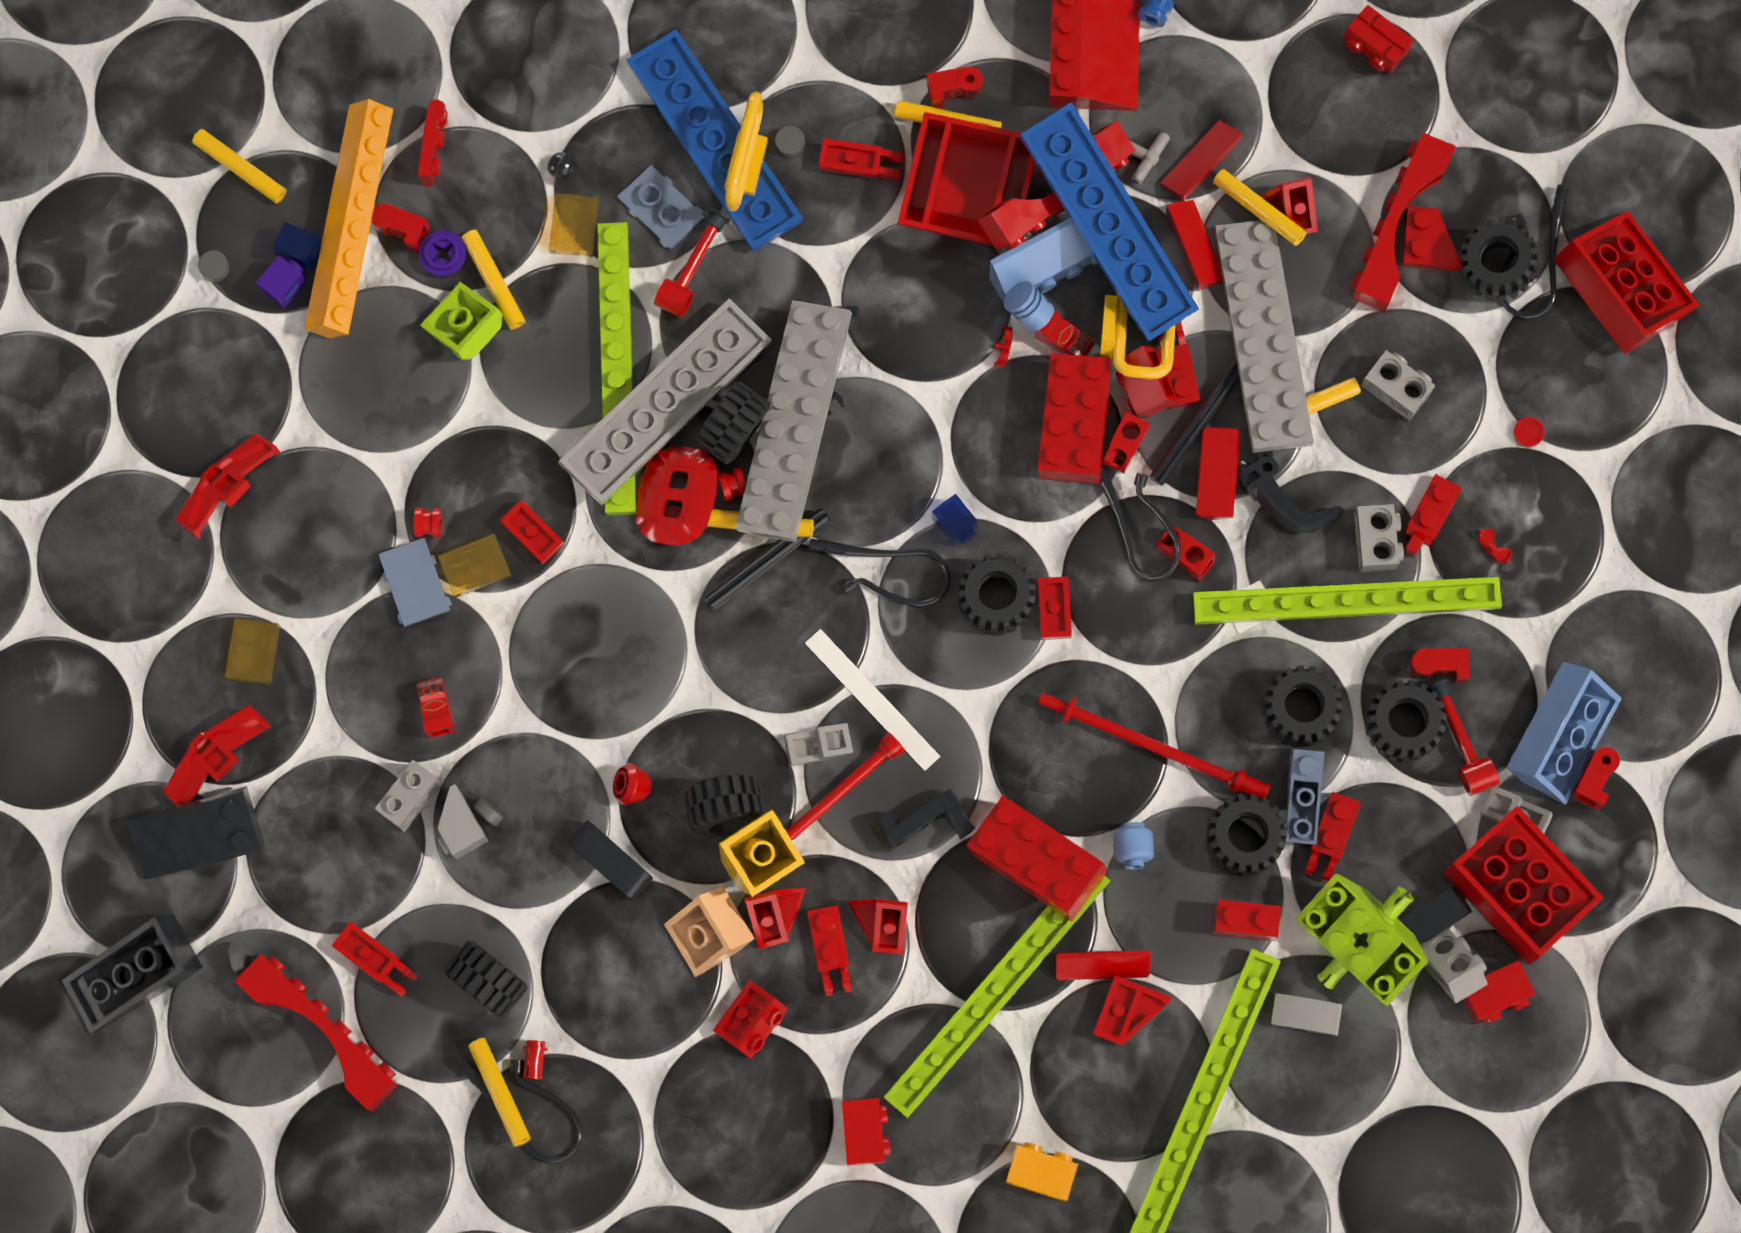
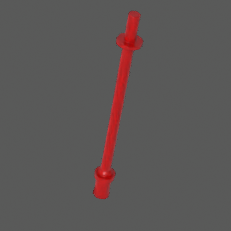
M1043 692L1039 698L1038 704L1064 714L1062 722L1065 724L1071 717L1228 784L1229 788L1232 789L1231 792L1235 794L1239 791L1248 796L1251 794L1258 795L1257 799L1263 800L1269 792L1271 784L1246 775V771L1242 769L1239 772H1230L1075 706L1077 698L1073 697L1070 704Z

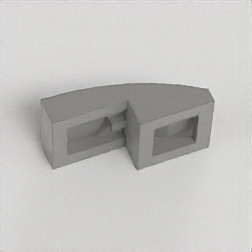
M848 723L818 727L816 730L786 734L784 736L789 767L829 760L853 753Z
M1496 786L1491 788L1480 811L1481 815L1498 823L1518 805L1545 834L1553 817L1551 811L1526 802L1521 796Z
M1276 993L1271 1025L1338 1036L1342 1005Z

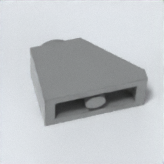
M456 784L450 786L438 826V831L442 837L437 839L445 855L451 853L457 860L489 840Z

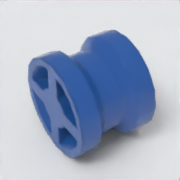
M1145 0V6L1139 10V18L1149 25L1164 27L1167 21L1166 14L1174 6L1173 1Z

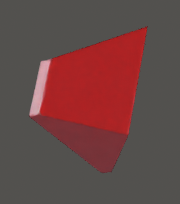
M1310 176L1280 183L1260 196L1305 230L1306 234L1318 232L1312 179Z
M806 888L774 890L745 898L759 949L789 942L788 936Z
M883 899L847 901L872 946V952L903 955L908 902Z

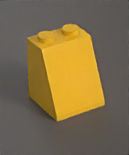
M772 809L719 843L722 864L737 888L752 897L805 863Z

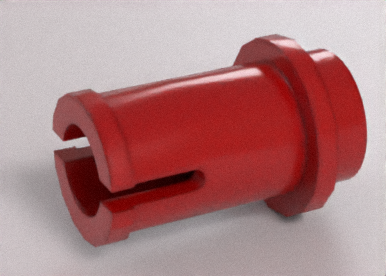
M527 1040L526 1046H523L526 1052L522 1077L542 1079L544 1051H548V1048H545V1041Z

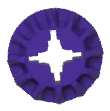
M439 230L429 234L422 241L419 248V259L425 271H428L435 277H449L450 274L459 272L463 263L466 262L467 249L463 240L457 234L447 230ZM435 246L443 251L450 249L448 252L450 262L443 258L436 260L438 253Z

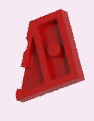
M1407 207L1402 266L1460 271L1461 261L1438 208Z
M1115 975L1093 1035L1123 1046L1169 1004L1172 997Z

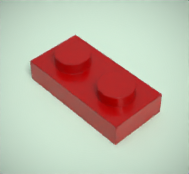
M522 499L500 519L501 524L542 565L564 545L563 540Z
M1068 576L1038 578L1041 640L1071 639Z

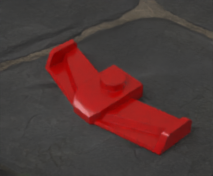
M257 433L251 436L222 459L209 466L201 475L200 481L180 510L175 521L186 532L199 539L201 536L200 532L219 502L221 501L231 508L251 487L243 476L273 454H279L280 450L276 445Z
M248 704L205 732H200L189 743L188 750L162 793L175 806L193 802L209 774L215 781L220 782L241 760L233 752L234 749L271 728L272 725L256 709Z

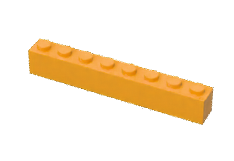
M370 99L349 105L304 330L326 338L349 334L393 113L392 108Z

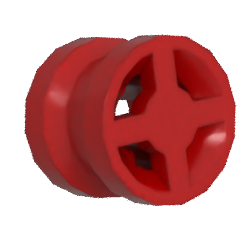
M741 467L734 468L733 472L728 474L724 472L717 474L726 503L732 501L736 496H744L746 481Z
M416 507L414 513L415 537H423L427 534L433 538H440L442 533V509L433 508L431 511H427L423 507Z

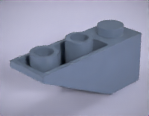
M1290 747L1286 806L1287 837L1285 842L1317 844L1325 752L1322 750Z

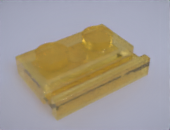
M555 193L549 243L550 254L588 255V257H593L599 207L598 197L589 198L582 195Z
M495 534L438 556L454 598L512 576Z
M234 618L225 678L227 680L258 682L271 685L280 625L278 623H266L265 621Z

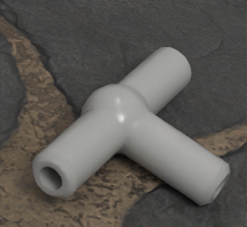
M1165 132L1159 133L1149 150L1131 141L1136 149L1131 155L1142 160L1131 177L1134 183L1141 184L1152 166L1158 163L1159 155L1170 139L1169 135Z

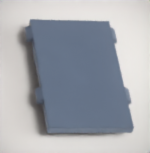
M650 165L617 198L629 209L628 212L634 218L640 219L660 239L659 243L663 247H668L672 250L705 218L702 215L704 211L698 206L695 208L672 185L673 181L668 176L664 178Z
M425 538L379 554L385 571L383 577L385 582H388L399 611L397 617L400 624L403 623L404 627L450 611L451 601L444 594L435 568V564H437L435 556L430 554Z

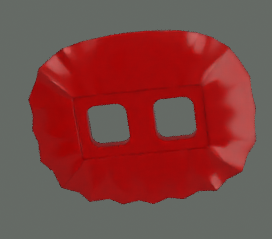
M671 446L666 450L658 451L653 459L647 462L646 471L641 476V485L637 490V513L635 517L640 532L653 542L666 545H683L694 541L704 532L714 507L718 482L717 468L711 456L701 449H693L687 446ZM674 472L689 474L686 488H670L671 476ZM668 501L683 503L680 517H664L665 505Z

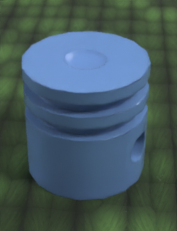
M1028 281L1015 285L1008 292L1004 300V307L1031 332L1043 328L1050 321L1054 313V306Z

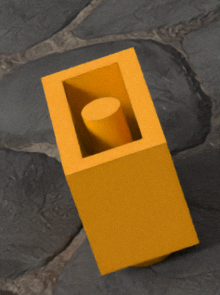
M1025 1142L1023 1147L1017 1145L1006 1183L1067 1202L1078 1164L1072 1162L1073 1156L1055 1151L1054 1156L1041 1153L1043 1147L1029 1142Z

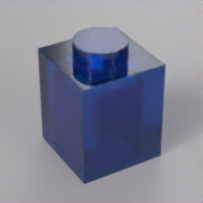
M284 222L272 249L277 257L280 256L286 261L292 259L301 267L310 270L313 263L318 262L321 241L318 235Z
M956 493L932 511V520L953 546L959 542L965 544L977 534L975 532L978 529L977 519Z

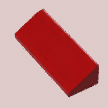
M1219 120L1162 180L1160 185L1180 202L1185 201L1241 141L1243 134Z
M1194 200L1167 205L1166 214L1197 290L1200 291L1222 283L1220 263Z
M1203 429L1196 515L1209 521L1233 518L1241 432L1239 429Z
M1149 950L1058 953L1055 957L1056 978L1059 981L1114 979L1115 975L1121 978H1147L1150 974L1151 954Z

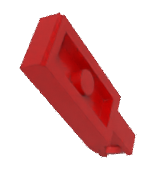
M1437 474L1434 475L1406 527L1405 534L1410 536L1411 539L1404 550L1405 553L1415 557L1422 543L1430 546L1431 542L1435 540L1462 490L1460 486Z

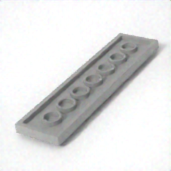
M1262 220L1215 225L1214 234L1252 453L1312 446L1314 440L1277 232Z
M728 299L559 460L558 464L602 506L768 347L772 339L734 302Z
M792 300L767 400L770 402V407L762 420L736 524L738 532L791 542L797 541L852 316L851 311L848 309Z

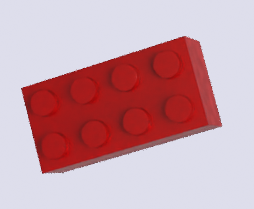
M1051 353L1038 464L1040 479L1100 484L1112 376L1111 358Z
M1003 795L966 845L971 855L1070 922L1073 921L1107 873L1104 862Z

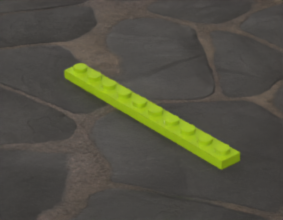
M627 222L598 224L603 418L633 390L629 231ZM635 474L605 502L606 516L636 514Z
M1499 577L1193 593L1195 625L1496 610L1502 607Z
M1104 876L1072 922L1047 906L889 1090L884 1099L908 1119L1105 889L1110 880Z
M1253 948L1251 949L1129 1233H1165L1280 965V960Z

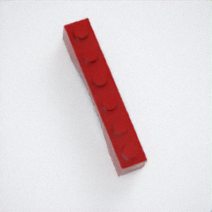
M1118 121L1102 126L1092 134L1114 171L1125 166L1129 162L1127 157L1136 151ZM1053 192L1042 199H1009L997 204L977 220L996 250L1006 246L1011 250L1025 241L1023 235L1029 231L1032 234L1046 225L1044 220L1051 215L1054 218L1064 212L1065 209Z
M1422 133L1419 142L1412 141L1406 157L1411 158L1408 168L1401 167L1395 183L1400 184L1397 194L1390 193L1384 209L1389 210L1385 220L1379 218L1373 235L1378 237L1374 246L1368 244L1362 258V262L1367 263L1363 273L1356 272L1350 288L1355 289L1352 297L1353 300L1386 312L1400 279L1394 251L1395 232L1398 221L1404 210L1418 195L1427 188L1441 182L1456 145L1426 133Z
M260 954L235 982L257 1003L264 1006H277L296 1011L317 1025L330 1040L338 1054L344 1073L345 1089L367 1110L373 1112L399 1085L393 1079L396 1073L384 1062L378 1065L371 1058L374 1052L362 1040L356 1044L348 1036L352 1031L340 1019L334 1022L326 1014L330 1009L317 997L312 1001L305 994L308 988L298 978L294 976L290 980L282 972L286 967L275 956L272 955L268 959Z

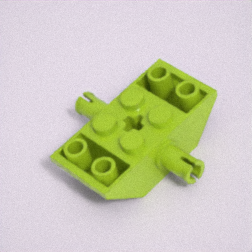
M1337 873L1295 918L1334 956V959L1326 968L1317 975L1320 982H1323L1324 979L1327 980L1323 984L1325 987L1333 989L1337 982L1350 971L1387 1007L1429 962L1415 935L1397 919L1400 913L1414 900L1410 893L1400 900L1407 892L1406 889L1398 886L1396 891L1382 904L1368 890ZM1363 933H1367V935L1369 936L1366 939L1367 942H1365L1363 939Z

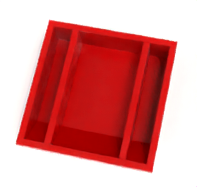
M924 112L897 225L993 245L977 219L999 203L1012 198L1028 200L1036 162L1019 137L1022 132Z

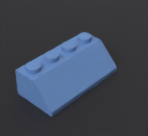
M1069 218L990 260L989 279L1004 303L1008 292L1020 282L1028 281L1038 291L1046 293L1057 285V281L1065 277L1072 279L1083 271V267L1091 263L1098 265Z
M1563 662L1515 753L1512 755L1507 769L1523 783L1560 803L1566 804L1622 698L1591 669Z

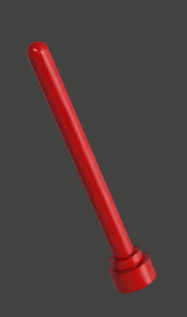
M890 732L880 740L882 743L877 746L879 750L786 830L790 839H796L887 758L891 760L893 757H899L905 751L900 742Z

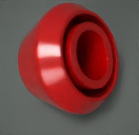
M627 763L617 770L613 780V794L620 804L627 805L640 802L651 792V779L645 771L636 765Z

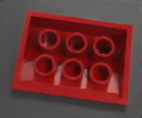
M1052 0L1048 108L1061 109L1072 102L1076 109L1137 111L1140 29L1138 13L1140 10V0Z
M1629 211L1572 240L1553 259L1624 354L1643 345L1700 306Z
M1518 805L1443 872L1528 965L1540 958L1604 898Z

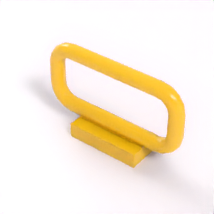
M757 91L752 92L748 98L725 182L726 206L731 212L738 210L743 194L755 195L768 142L767 137L758 135L763 113L762 95Z
M1105 295L1100 357L1111 358L1112 361L1113 355L1114 367L1119 373L1127 377L1159 379L1166 376L1171 371L1173 365L1175 325L1163 332L1161 364L1159 366L1129 365L1125 361L1128 311L1119 296Z

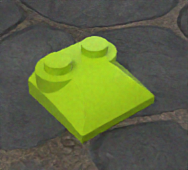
M460 282L420 326L453 351L459 359L468 360L475 357L500 330L503 314L497 307Z

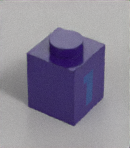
M278 256L256 284L261 292L285 309L307 281L302 274L304 269L292 259H289L287 262Z

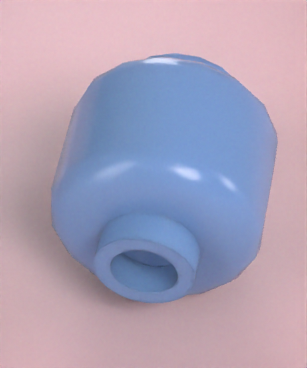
M1140 822L1121 824L1120 829L1116 830L1113 834L1115 860L1125 864V868L1129 870L1144 868V863L1151 861L1154 857L1152 831L1145 828V824Z

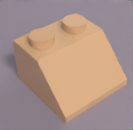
M723 886L698 896L664 924L695 977L734 955L755 939Z

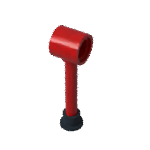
M716 209L708 210L709 216L705 222L706 228L677 281L666 278L655 296V306L679 318L686 314L694 296V291L687 287L716 233L721 232L724 224H728L730 221L724 213Z
M1444 679L1428 686L1426 690L1431 693L1434 690L1438 694L1436 700L1438 702L1443 701L1445 707L1442 711L1447 713V722L1466 762L1464 766L1458 768L1459 777L1467 794L1473 796L1498 786L1500 780L1497 770L1488 756L1477 758L1450 698L1452 695L1448 686L1450 681L1449 679Z

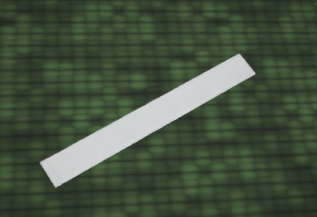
M821 629L805 642L877 721L900 742L907 753L924 771L941 757Z

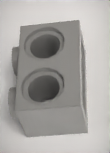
M1387 350L1364 378L1361 385L1409 421H1411L1435 387L1431 383L1432 379L1426 373L1420 370L1416 372L1407 365V361L1397 353L1391 354ZM1383 369L1391 370L1395 375V379H1384L1380 371ZM1405 388H1416L1420 396L1417 398L1409 397L1405 393Z
M1394 504L1357 506L1354 512L1359 573L1396 570L1400 564L1399 561L1404 559L1403 544L1397 541V531L1401 530V518L1399 513H1395ZM1375 517L1381 518L1385 522L1386 528L1381 530L1374 528L1371 524V519ZM1376 547L1386 549L1388 558H1377L1374 555L1373 549Z
M412 760L375 809L405 832L442 783L436 776Z
M1449 928L1420 945L1429 961L1424 967L1455 1003L1488 985L1483 973L1487 968L1478 954L1472 955L1466 940L1462 936L1457 938Z

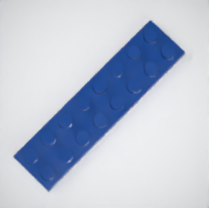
M676 29L626 59L628 66L752 252H755L803 222V217L764 159L755 195L743 194L741 204L735 212H731L727 208L725 182L741 125Z
M1072 102L1019 135L1146 342L1199 310Z

